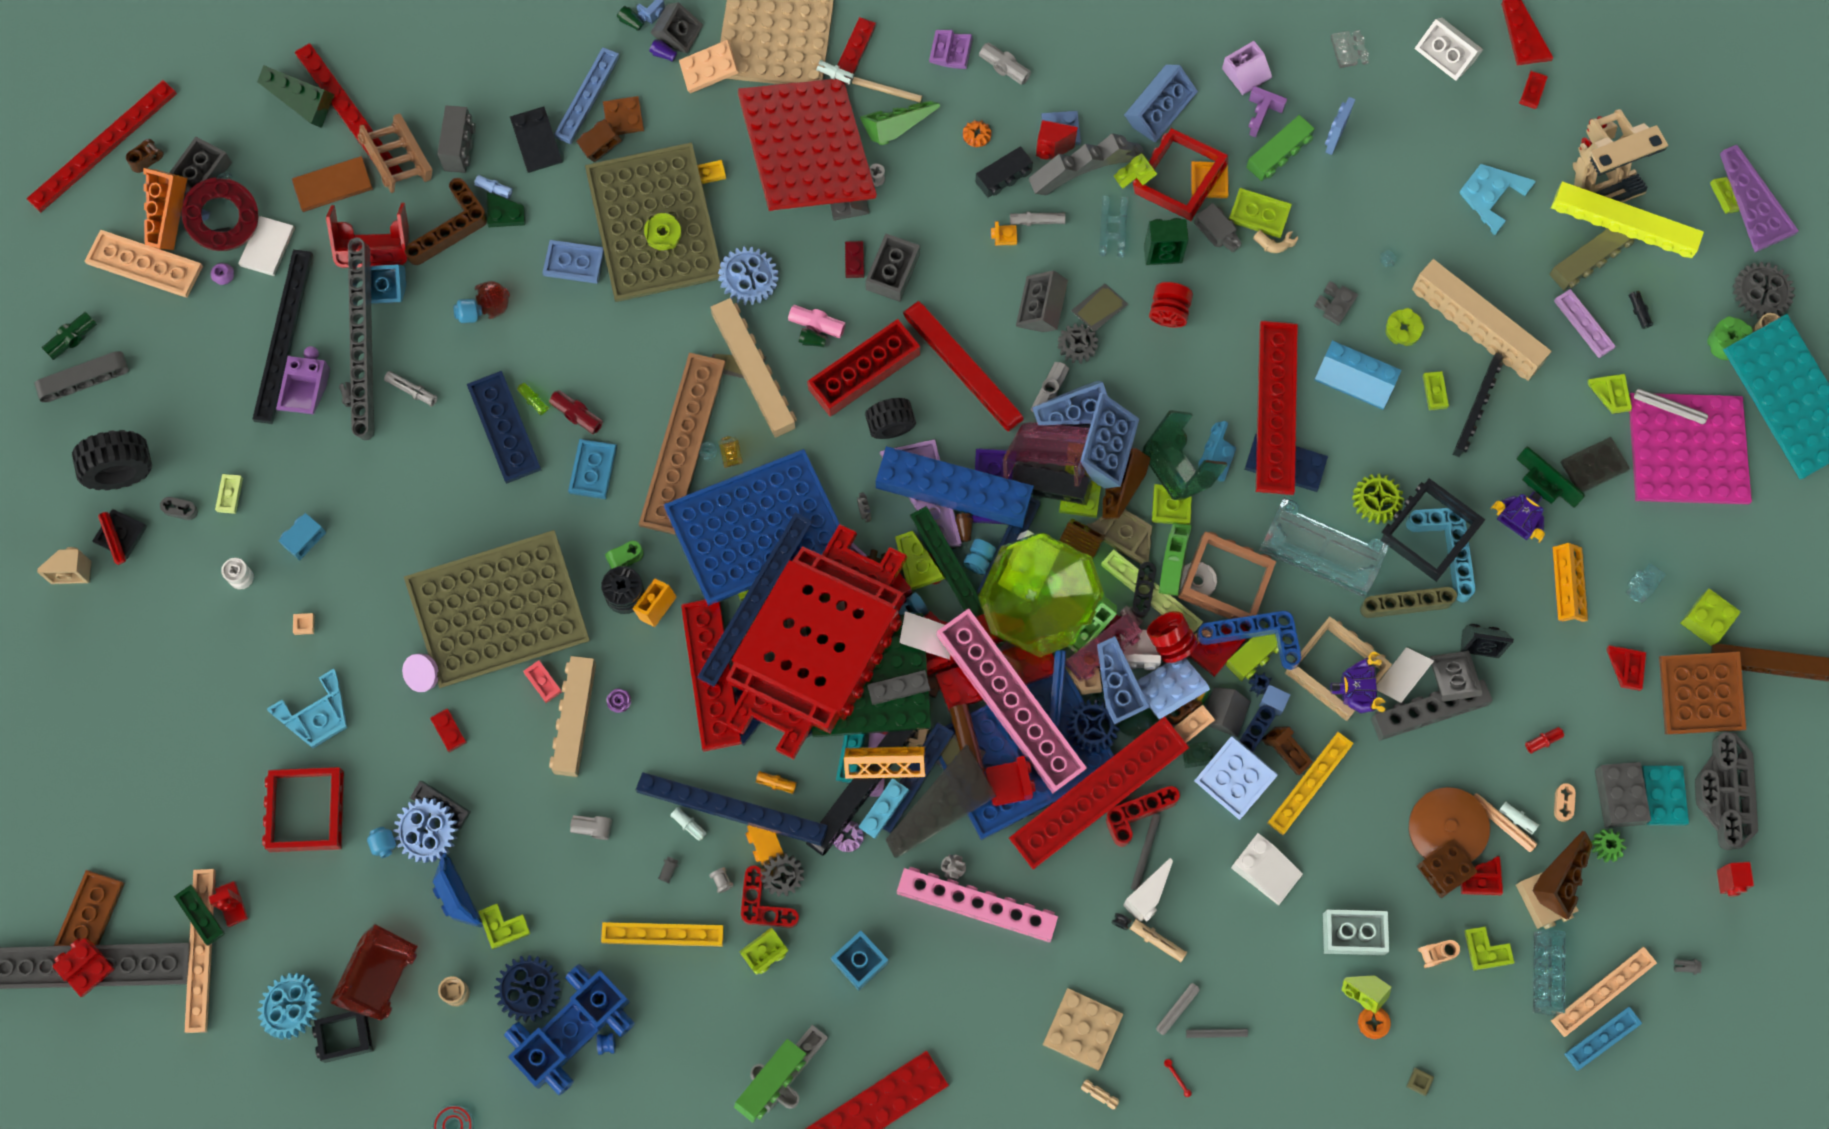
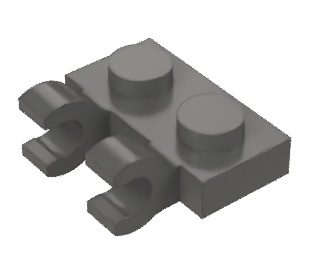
M1329 281L1324 292L1334 297L1333 301L1330 304L1325 297L1320 295L1314 306L1325 312L1324 318L1339 326L1358 294L1343 285L1339 289L1336 284Z

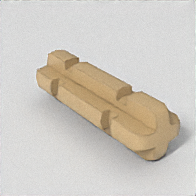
M1085 1080L1082 1084L1081 1089L1084 1092L1091 1093L1090 1095L1103 1104H1108L1107 1106L1111 1109H1116L1119 1099L1114 1096L1111 1097L1108 1092L1097 1085L1094 1086L1089 1080Z

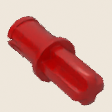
M1557 727L1545 734L1540 733L1539 737L1526 742L1525 746L1528 752L1532 754L1543 747H1550V744L1562 739L1565 735L1563 730Z

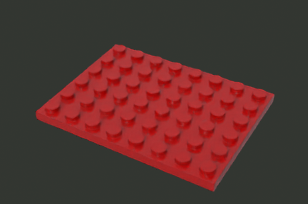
M827 79L738 88L741 108L769 211L876 199V190L843 81Z

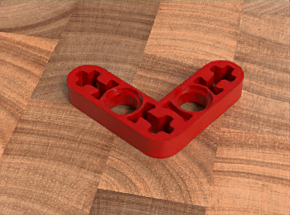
M755 865L748 867L744 876L741 918L743 922L749 925L785 928L796 926L799 922V915L796 910L792 908L760 906L763 884L760 879L763 876L760 872L761 868ZM753 870L760 874L759 877L755 878V885L759 884V887L754 885L747 886V883L752 884V878L748 875ZM749 890L757 891L758 896L755 900L747 899L746 894ZM745 903L757 904V907L752 906V912L756 915L751 920L744 916L745 913L749 912V905L745 906ZM768 911H773L776 914L772 922L764 919V915ZM778 912H782V916H788L789 913H792L793 917L796 918L791 923H788L787 919H781L782 922L778 923Z

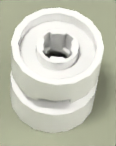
M231 558L222 566L223 577L235 589H245L252 584L254 574L243 560Z

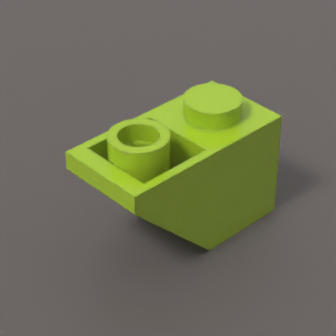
M1375 975L1346 977L1343 982L1342 991L1347 997L1353 998L1365 1009L1371 1010L1376 1014L1388 1000L1392 987Z

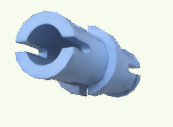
M478 175L475 179V186L483 188L492 194L500 195L506 199H509L512 195L513 189L498 183L497 180H490L481 175Z

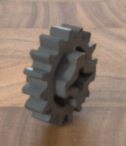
M1074 323L1073 328L1067 326L1066 331L1062 330L1061 336L1058 337V349H1062L1060 355L1065 354V360L1067 361L1071 358L1072 363L1078 360L1082 364L1083 359L1088 362L1089 355L1094 357L1095 351L1098 348V345H1096L1098 338H1094L1096 333H1090L1089 327L1084 329V324L1077 327L1076 323Z
M776 853L775 859L770 856V862L763 863L766 869L760 870L761 874L764 875L760 879L764 882V888H769L770 894L776 891L778 897L783 892L785 896H788V891L790 890L795 893V886L801 887L799 880H804L801 874L804 872V869L800 867L801 863L799 860L795 861L794 855L788 858L787 853H784L783 857Z

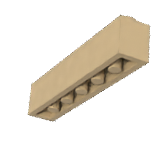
M571 656L570 662L566 663L565 673L568 674L567 681H563L562 692H565L564 699H561L559 703L561 717L557 718L556 721L558 735L553 740L555 752L554 757L551 756L549 764L555 775L578 777L596 669V662L592 658Z

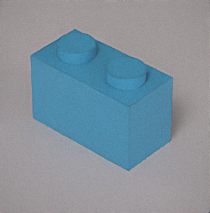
M305 513L295 520L294 525L289 530L282 533L278 541L300 561L326 532Z

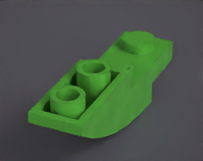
M1172 524L1160 579L1159 593L1175 596L1179 594L1192 525Z

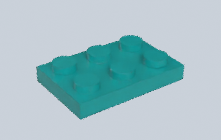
M1683 766L1641 767L1651 821L1647 825H1688L1689 819Z

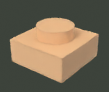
M313 613L293 614L294 635L314 634L315 615Z

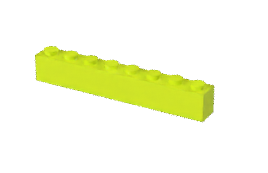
M1563 181L1557 189L1551 206L1552 209L1559 213H1566L1576 219H1583L1591 222L1593 225L1608 228L1612 232H1619L1629 238L1642 240L1646 244L1656 245L1665 251L1678 253L1682 257L1693 258L1698 251L1704 234L1701 230Z

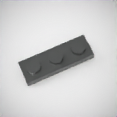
M925 670L867 685L872 705L930 691Z

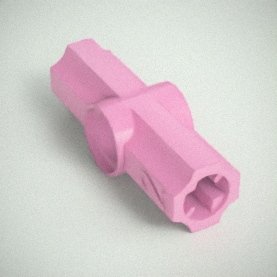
M797 305L791 307L788 321L803 325L806 328L808 327L819 334L823 332L837 338H841L846 326V322L831 318L821 310L814 309L811 311Z

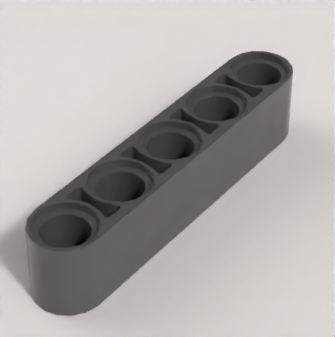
M115 351L41 378L34 385L40 402L46 403L124 375L129 369L123 352Z

